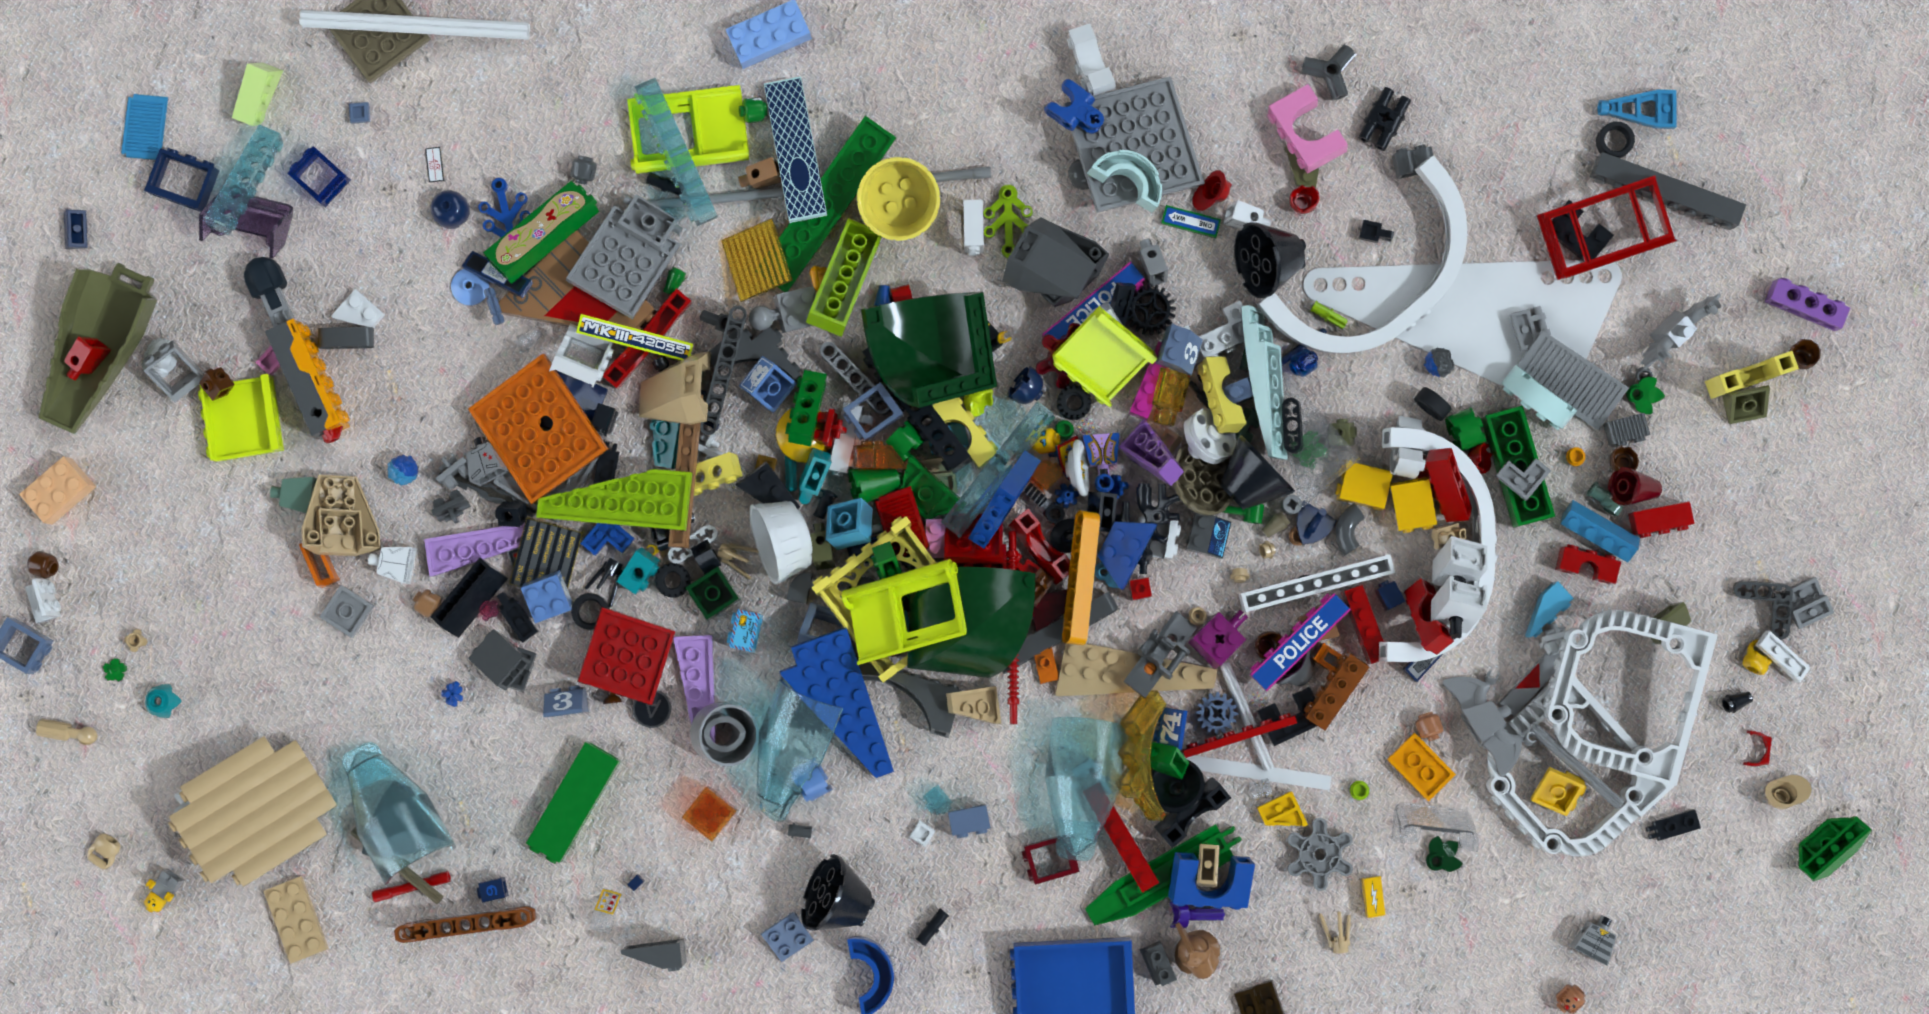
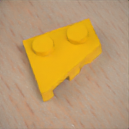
M1292 791L1256 807L1266 826L1308 825Z

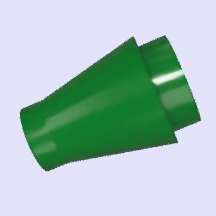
M673 266L668 272L663 292L671 295L676 288L678 289L686 279V272Z

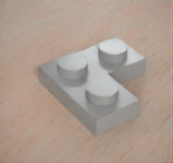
M1537 458L1531 462L1524 472L1510 461H1507L1495 477L1526 501L1551 470Z

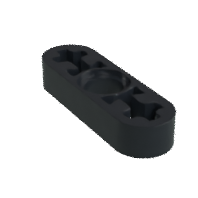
M1290 397L1282 403L1284 448L1292 454H1297L1303 449L1302 411L1300 402ZM1291 402L1296 405L1293 408V414L1297 415V417L1291 416V410L1287 408V406L1291 405ZM1293 420L1296 421L1298 424L1296 430L1289 431L1288 423ZM1288 434H1298V436H1294V441L1298 443V445L1294 447L1295 449L1289 446V444H1292L1293 439L1291 436L1288 437Z

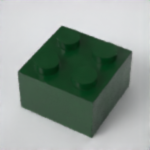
M716 567L686 587V590L708 621L741 600L720 567Z

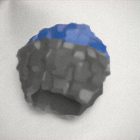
M1437 347L1432 349L1425 357L1424 366L1433 376L1444 378L1454 370L1455 366L1453 359H1451V352L1447 349Z

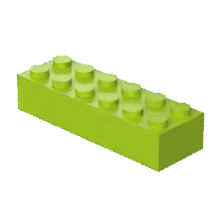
M849 218L847 219L809 311L806 323L842 337L881 241V235L875 234L867 225Z

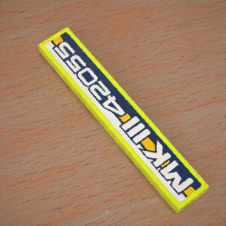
M583 314L580 315L576 331L579 334L678 360L689 357L693 348V343Z

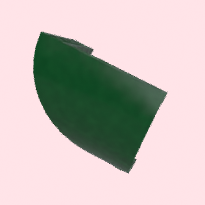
M983 292L933 295L861 309L865 337L875 367L888 388L906 404L920 408L997 387Z
M958 567V573L956 574L967 628L966 635L908 651L907 668L990 678L1004 671L1012 663L1026 639L1034 609L1035 573L1001 568ZM949 583L910 593L909 632L955 618Z

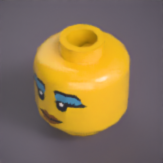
M1053 428L1036 430L1031 436V446L1039 454L1055 452L1056 445L1061 442L1060 435Z

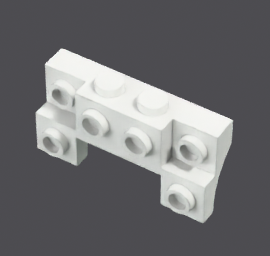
M1241 301L1222 309L1227 319V324L1199 336L1203 340L1195 365L1201 363L1205 357H1219V354L1223 352L1229 354L1236 350V346L1245 342L1241 307L1243 305ZM1189 325L1183 327V328H1186V329L1191 330L1190 327H1189Z

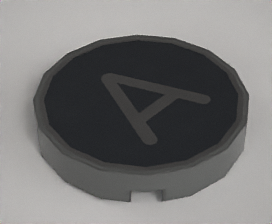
M658 690L652 705L639 701H634L633 704L635 719L642 726L648 728H655L665 724L672 712L670 700L663 692Z

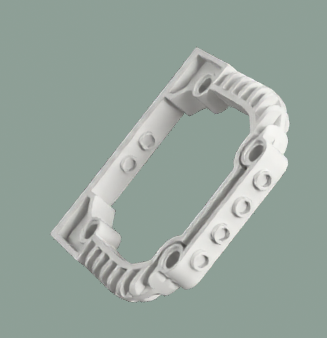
M1616 609L1602 611L1591 616L1580 625L1579 629H1569L1564 639L1560 640L1559 650L1561 651L1559 658H1556L1554 662V669H1556L1554 677L1551 676L1549 680V696H1545L1543 703L1545 717L1553 723L1554 732L1562 747L1572 756L1582 761L1677 786L1718 635ZM1609 630H1620L1661 640L1664 650L1673 654L1679 653L1686 666L1694 669L1689 691H1686L1684 695V709L1679 713L1678 721L1680 724L1674 744L1665 742L1651 750L1639 745L1634 747L1631 752L1589 742L1580 738L1571 726L1574 712L1568 703L1580 655L1587 653L1592 648L1596 635ZM1579 633L1581 636L1580 641L1573 643V635ZM1676 638L1677 646L1671 648L1670 641ZM1555 709L1560 710L1558 718H1552V712ZM1646 752V759L1639 761L1640 753Z
M1574 677L1568 699L1570 706L1577 709L1588 707L1601 721V727L1607 732L1610 731L1615 736L1613 738L1619 746H1624L1628 752H1631L1634 747L1638 746L1637 743L1582 683ZM1548 685L1506 724L1505 729L1510 734L1524 737L1533 726L1538 725L1546 718L1543 703L1545 696H1549L1550 688ZM1556 709V712L1552 714V718L1560 716L1559 709ZM1488 751L1487 768L1490 778L1487 780L1486 787L1492 795V801L1497 806L1501 805L1505 809L1504 814L1511 821L1514 819L1519 824L1517 828L1524 835L1528 834L1532 839L1530 842L1536 849H1541L1551 854L1561 852L1570 856H1588L1601 851L1674 787V785L1632 775L1630 785L1623 787L1620 791V798L1624 800L1620 808H1615L1591 831L1581 837L1568 838L1562 831L1549 827L1546 828L1514 793L1516 785L1512 775L1508 772L1505 776L1501 777L1498 774L1491 753ZM1645 752L1640 753L1639 761L1646 759L1647 754ZM1497 780L1502 783V788L1499 791L1494 788V783ZM1633 790L1636 796L1631 801L1628 795ZM1552 838L1555 844L1553 848L1549 849L1547 842Z

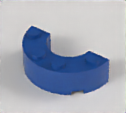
M851 936L847 939L851 959L865 961L874 973L872 987L858 997L861 1014H873L885 1004L892 992L895 978L894 966L889 954L880 944L866 937Z

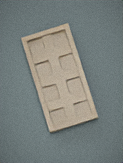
M302 876L263 891L290 964L329 949Z

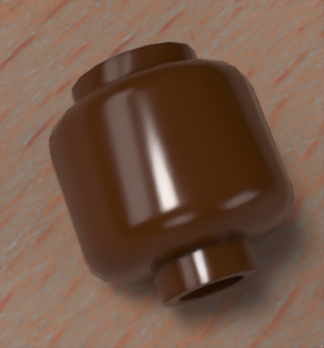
M37 551L27 561L29 572L44 579L55 575L59 568L56 557L43 551Z

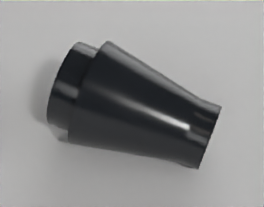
M1749 691L1726 695L1722 699V706L1727 713H1735L1753 702V696Z

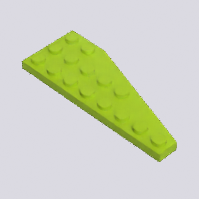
M652 469L647 472L636 473L627 477L589 485L588 487L538 499L536 518L686 531L693 473Z

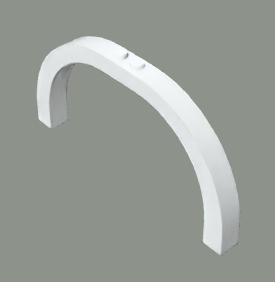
M1434 155L1428 157L1414 169L1434 194L1445 222L1446 242L1443 258L1436 275L1429 285L1385 324L1368 333L1351 337L1329 335L1307 326L1295 317L1274 293L1270 297L1263 298L1256 306L1278 331L1292 341L1313 350L1327 353H1352L1385 344L1403 331L1411 330L1416 325L1415 321L1420 317L1423 319L1431 312L1429 309L1445 295L1457 277L1467 245V219L1462 198L1454 181Z
M1390 427L1382 429V448L1399 449V447L1422 451L1426 455H1428L1429 450L1452 448L1472 506V542L1488 546L1487 571L1478 581V587L1487 585L1488 605L1492 593L1495 563L1497 560L1495 553L1497 535L1495 534V514L1492 499L1479 470L1462 450L1436 434L1410 428ZM1479 620L1467 634L1462 633L1460 639H1454V642L1438 655L1431 651H1426L1421 645V640L1412 642H1379V661L1416 662L1439 656L1463 641L1475 628Z

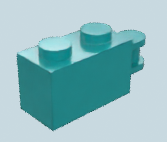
M812 448L799 479L800 503L808 504L813 494L818 496L832 463L830 453Z

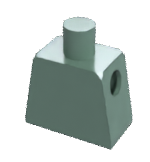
M317 478L282 479L281 487H271L270 497L279 498V506L306 513Z

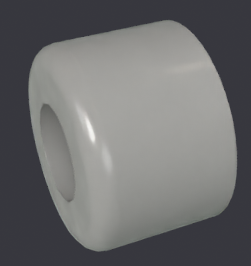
M718 702L707 705L697 713L691 724L690 739L694 750L706 761L721 766H735L746 761L755 751L759 739V729L752 714L743 707ZM726 722L732 729L731 739L724 745H717L710 738V730L716 724Z

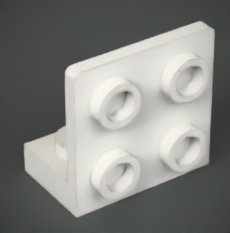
M32 579V585L26 586L25 589L35 622L39 624L60 617L61 606L54 595V584L46 579Z

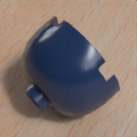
M444 190L438 193L432 199L430 205L434 221L447 229L458 228L468 220L470 214V205L466 198L453 190Z
M1025 367L1014 379V382H1016L1014 388L1010 386L1007 397L1019 404L1026 405L1034 400L1038 401L1043 395V391H1041L1043 379L1033 367Z

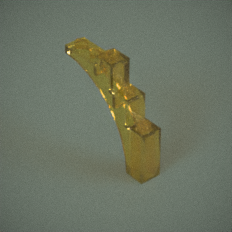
M1157 690L1150 691L1146 698L1140 695L1120 721L1129 738L1117 754L1127 768L1115 783L1120 790V794L1125 798H1133L1134 802L1144 813L1145 818L1149 821H1163L1166 816L1154 790L1150 763L1154 731L1159 717L1167 705Z

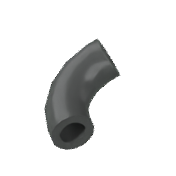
M1355 503L1350 505L1340 515L1336 525V542L1344 556L1360 546L1355 538V528L1365 517Z

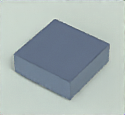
M368 102L349 104L351 124L370 122V106Z

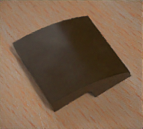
M1273 980L1234 993L1241 1014H1285Z

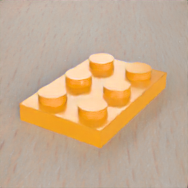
M1416 733L1410 735L1386 759L1428 802L1456 775Z

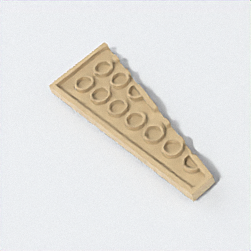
M1065 643L1055 696L1136 692L1123 681L1141 657L1137 653L1086 643L1084 645ZM1164 659L1162 666L1167 668L1172 660ZM1181 662L1172 673L1173 677L1170 680L1161 676L1150 692L1214 688L1218 669Z

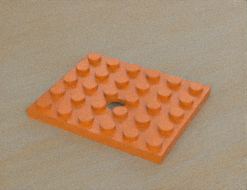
M546 354L538 356L468 408L531 504L537 502L539 498L544 497L608 450V447L594 426L591 425L590 420L556 370L549 371L552 363ZM544 416H549L553 421V426L549 431H544L540 427L541 418Z

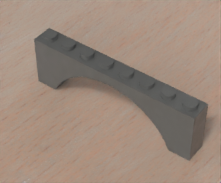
M864 663L859 665L864 680L882 682L878 677L880 674L872 664ZM902 670L884 682L900 689L915 701L927 720L931 734L949 738L955 714H951L948 711L946 693L962 691L959 687L952 684L946 686L940 684L935 679L925 680L917 674H904Z

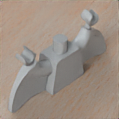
M1492 670L1488 671L1485 682L1472 677L1445 679L1443 686L1459 702L1462 711L1461 718L1479 747L1484 746L1491 753L1498 774L1501 777L1505 776L1516 764L1520 756L1522 742L1527 746H1531L1537 740L1531 741L1529 737L1534 736L1536 733L1529 732L1524 737H1521L1520 735L1510 734L1505 729L1506 722L1504 718L1511 715V710L1506 704L1497 709L1493 701L1488 702L1486 697L1490 689L1489 685H1494L1499 677L1497 675L1496 678H1491Z

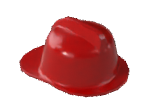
M1221 170L1213 171L1206 178L1204 184L1199 186L1194 192L1192 204L1195 209L1199 211L1206 210L1215 202H1222L1228 197L1232 184L1226 180L1225 174Z

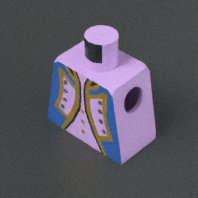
M1119 433L1082 436L1089 467L1098 468V476L1100 474L1110 475L1109 466L1117 464Z

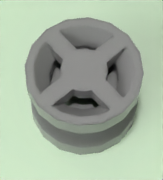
M1289 495L1282 500L1281 508L1284 513L1293 515L1301 510L1302 501L1296 495Z

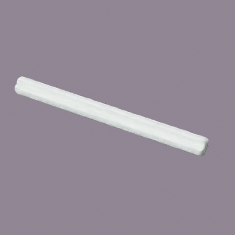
M1223 663L1220 669L1244 725L1253 724V727H1257L1230 663ZM1261 735L1250 738L1265 771L1272 769L1274 765Z

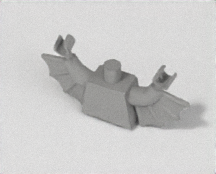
M1718 293L1713 297L1708 296L1703 301L1694 303L1685 312L1681 313L1674 310L1649 335L1654 340V343H1650L1648 350L1643 353L1644 358L1641 364H1644V369L1649 368L1658 359L1663 364L1665 363V358L1669 357L1671 359L1672 355L1668 351L1670 348L1680 347L1688 338L1693 336L1697 330L1694 324L1710 313L1717 314L1718 308H1721L1718 300L1721 294Z

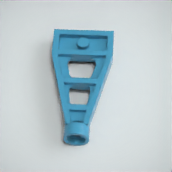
M1658 89L1612 100H1600L1597 112L1600 116H1612L1655 129H1675L1677 127L1676 90ZM1654 101L1655 117L1643 115L1641 113V103ZM1634 102L1635 114L1623 113L1622 104Z

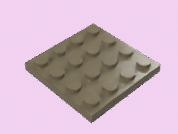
M355 0L340 11L413 16L402 0ZM329 29L370 84L431 40L428 34Z

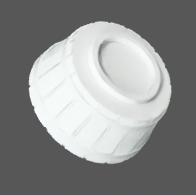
M791 501L752 504L749 509L753 537L764 569L771 581L777 585L796 573L807 569L812 561V542L804 517L797 510L796 506Z

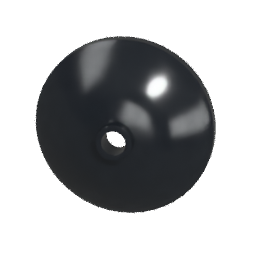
M1189 761L1182 779L1152 770L1147 779V793L1151 802L1160 810L1169 813H1180L1191 809L1200 801L1205 789V780L1199 767ZM1176 789H1181L1179 793H1175Z

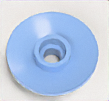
M465 269L457 272L451 282L453 296L464 305H476L485 299L484 290L489 288V281ZM471 282V288L467 289L466 283Z

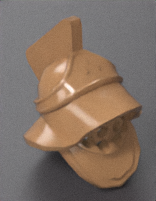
M1180 922L1175 925L1181 939L1176 945L1174 952L1177 966L1181 971L1187 974L1192 973L1199 979L1210 977L1215 972L1219 963L1220 946L1217 939L1205 930H1195L1187 933Z

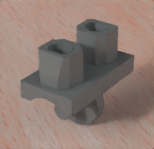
M458 490L450 492L451 501L445 503L443 498L433 501L434 509L431 511L439 522L453 520L456 524L460 522L458 516L464 514L463 510L471 507L468 500Z

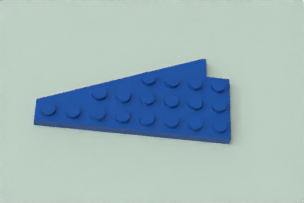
M844 627L791 646L796 665L780 670V675L875 778L894 772L860 667L857 665V658L847 628Z

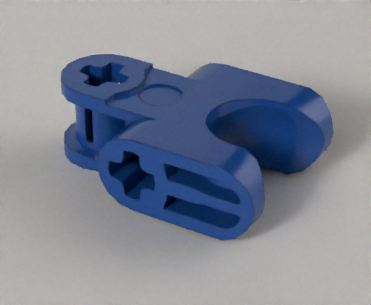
M1064 80L1062 91L1070 98L1071 105L1062 107L1057 103L1050 102L1044 107L1045 113L1070 131L1079 126L1089 134L1096 133L1104 122V116L1092 106L1095 98L1072 80Z

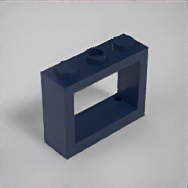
M160 148L144 191L150 195L204 213L219 170L214 167V163L206 160L199 162L192 155L185 154L184 157L179 155L177 150L171 148L164 150ZM170 160L207 172L197 201L159 188Z

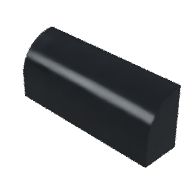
M480 557L431 615V618L441 628L459 638L508 578Z

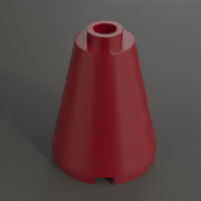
M1621 467L1618 471L1612 473L1609 479L1608 491L1612 494L1613 498L1611 499L1613 502L1626 506L1658 498L1662 493V485L1658 480L1630 467Z

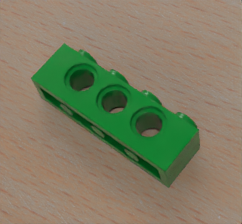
M804 370L803 377H799L797 388L800 389L799 392H795L793 403L796 404L795 408L791 407L789 416L792 420L786 426L785 434L789 435L788 442L806 446L812 445L818 413L820 412L826 388L827 374Z

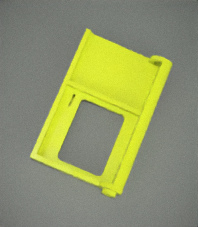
M740 85L627 99L634 159H631L630 162L632 171L635 170L636 174L750 160L746 124L744 118L739 115V106H742L743 102ZM685 112L691 114L694 137L693 149L643 154L639 129L640 118Z
M951 559L842 591L843 603L851 611L859 658L857 665L966 635L967 628L956 574L958 573V567L955 562H952ZM949 583L955 618L947 622L907 632L901 598L910 593Z

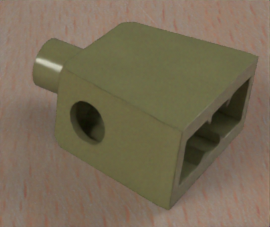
M824 523L813 524L814 533L810 534L816 570L835 568L833 548L826 540Z

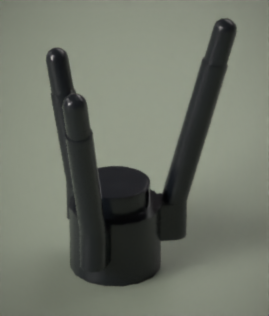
M612 558L604 562L600 570L585 586V589H588L604 572L605 574L596 587L599 590L609 575L612 577L617 575L610 597V608L613 606L619 585L616 581L623 572L621 570L623 565Z

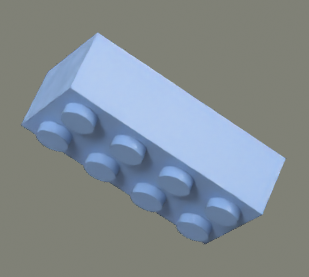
M796 0L786 2L725 29L742 69L812 39Z

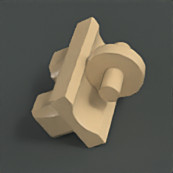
M1452 523L1433 529L1431 538L1435 542L1434 549L1443 548L1451 536L1466 539V529L1459 528V523Z

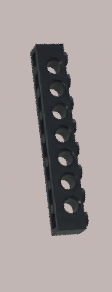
M866 348L862 351L865 357L862 360L868 368L873 367L876 371L874 376L879 382H882L883 379L875 367L869 348ZM888 386L885 388L891 397L895 396L898 400L896 404L901 411L908 413L909 417L907 419L913 427L917 425L921 430L918 433L925 442L927 440L932 446L929 448L936 457L940 455L943 459L941 464L947 472L951 470L955 474L972 461L969 453L932 405L920 407L918 410L913 411L911 410V405L901 401ZM930 418L932 421L929 425H922L924 419ZM941 433L943 437L940 440H934V435ZM947 448H953V449H954V453H953V454H951V455H945V454H944V453H945V450H946Z

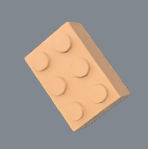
M63 456L19 495L43 523L53 525L94 490L96 486L72 458Z

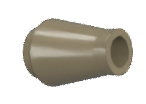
M1280 511L1278 514L1275 513L1261 530L1270 538L1272 535L1288 528L1287 525L1291 522Z

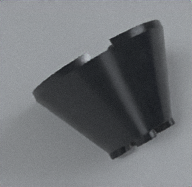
M1249 222L1244 224L1243 229L1238 231L1235 238L1234 258L1238 274L1242 273L1245 281L1243 285L1247 291L1257 298L1270 297L1300 269L1305 268V241L1299 239L1293 233L1261 223Z
M1241 435L1238 438L1221 480L1220 486L1230 497L1235 495L1233 499L1243 510L1293 494L1295 490Z
M832 854L830 855L831 858L828 860L823 859L816 867L803 896L806 899L805 909H801V920L803 926L811 931L851 926L861 927L865 923L869 910L875 904V899L872 898V893L842 857Z

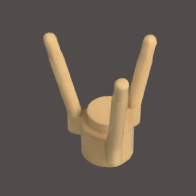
M722 543L717 557L722 558L721 562L728 564L750 580L751 576L731 561L736 558L746 563L749 562V559L736 554L737 550L735 549L759 553L758 549L733 543Z
M1337 912L1339 935L1334 936V940H1332L1324 917L1320 913L1319 918L1326 934L1329 948H1333V953L1336 954L1349 952L1351 915H1347L1346 933L1344 936L1341 912Z

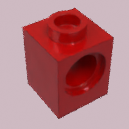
M1149 577L1128 582L1131 601L1152 597Z

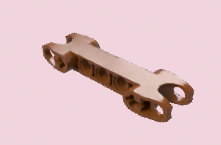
M530 906L468 915L412 921L394 930L395 940L407 943L447 936L524 927L537 919L536 909ZM522 912L527 916L526 921L521 918ZM482 917L489 919L488 927L482 925ZM464 919L469 921V929H464L462 927V921ZM444 922L450 924L449 932L443 930ZM406 928L410 930V936L406 934Z

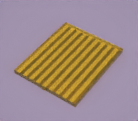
M772 218L721 240L740 302L792 281Z

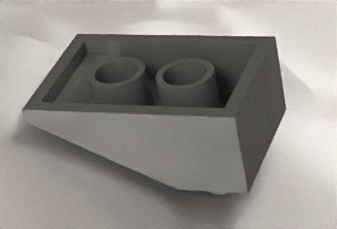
M684 939L629 945L621 950L622 955L661 969L668 968L669 972L680 970L687 962Z

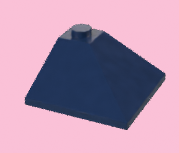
M557 371L590 422H592L597 404H603L608 389L596 383L592 387V384ZM544 416L541 418L540 426L551 429L553 421L549 416Z

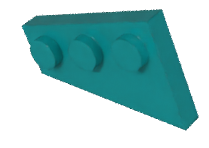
M651 419L650 430L653 431L654 465L675 469L680 423Z

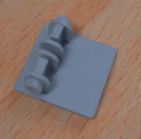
M795 912L789 913L788 916L782 920L780 919L779 922L774 923L772 927L765 929L761 933L781 962L814 941Z

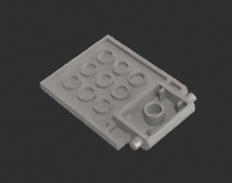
M637 194L633 199L626 195L623 202L628 204V207L625 211L613 206L566 277V281L632 320L680 247V243L671 239L670 236L673 232L680 235L683 230L678 225V218ZM641 204L645 205L647 209L641 210Z

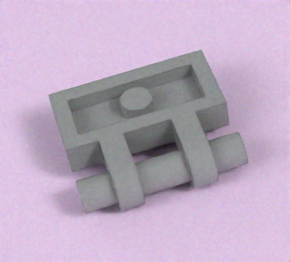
M1541 306L1533 308L1535 313L1533 316H1531L1529 309L1509 315L1520 351L1529 349L1542 330L1551 335L1550 329H1547L1546 315L1542 312ZM1535 321H1537L1540 329L1539 332H1536L1533 323Z

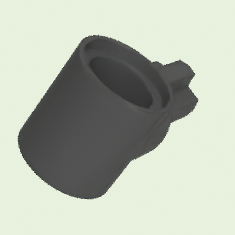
M703 310L700 315V321L715 326L716 330L724 333L725 329L722 327V324L728 320L729 315L722 313L717 315ZM730 328L727 334H731L736 328Z

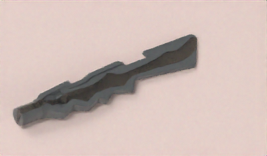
M460 473L454 476L455 480L459 483L458 487L467 490V487L479 492L480 497L498 504L504 501L523 502L520 499H516L512 494L506 493L504 489L497 490L492 483L478 486L471 483L469 477L464 479ZM526 506L527 515L533 518L536 511Z

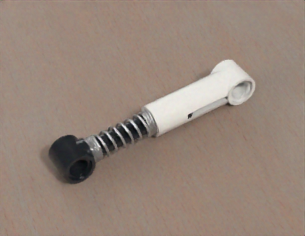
M985 431V438L988 442L990 440L994 442L998 448L996 450L997 455L1001 458L999 460L995 457L990 463L1006 478L1016 461ZM1029 480L1022 492H1025L1026 496H1029L1030 500L1034 501L1033 504H1037V507L1043 512L1042 514L1050 524L1060 523L1065 516L1063 507L1052 502L1050 498L1047 499L1046 495H1043L1042 491L1038 490L1039 487L1036 488L1035 483L1032 484L1031 480ZM1051 510H1058L1060 517L1052 519L1049 514Z

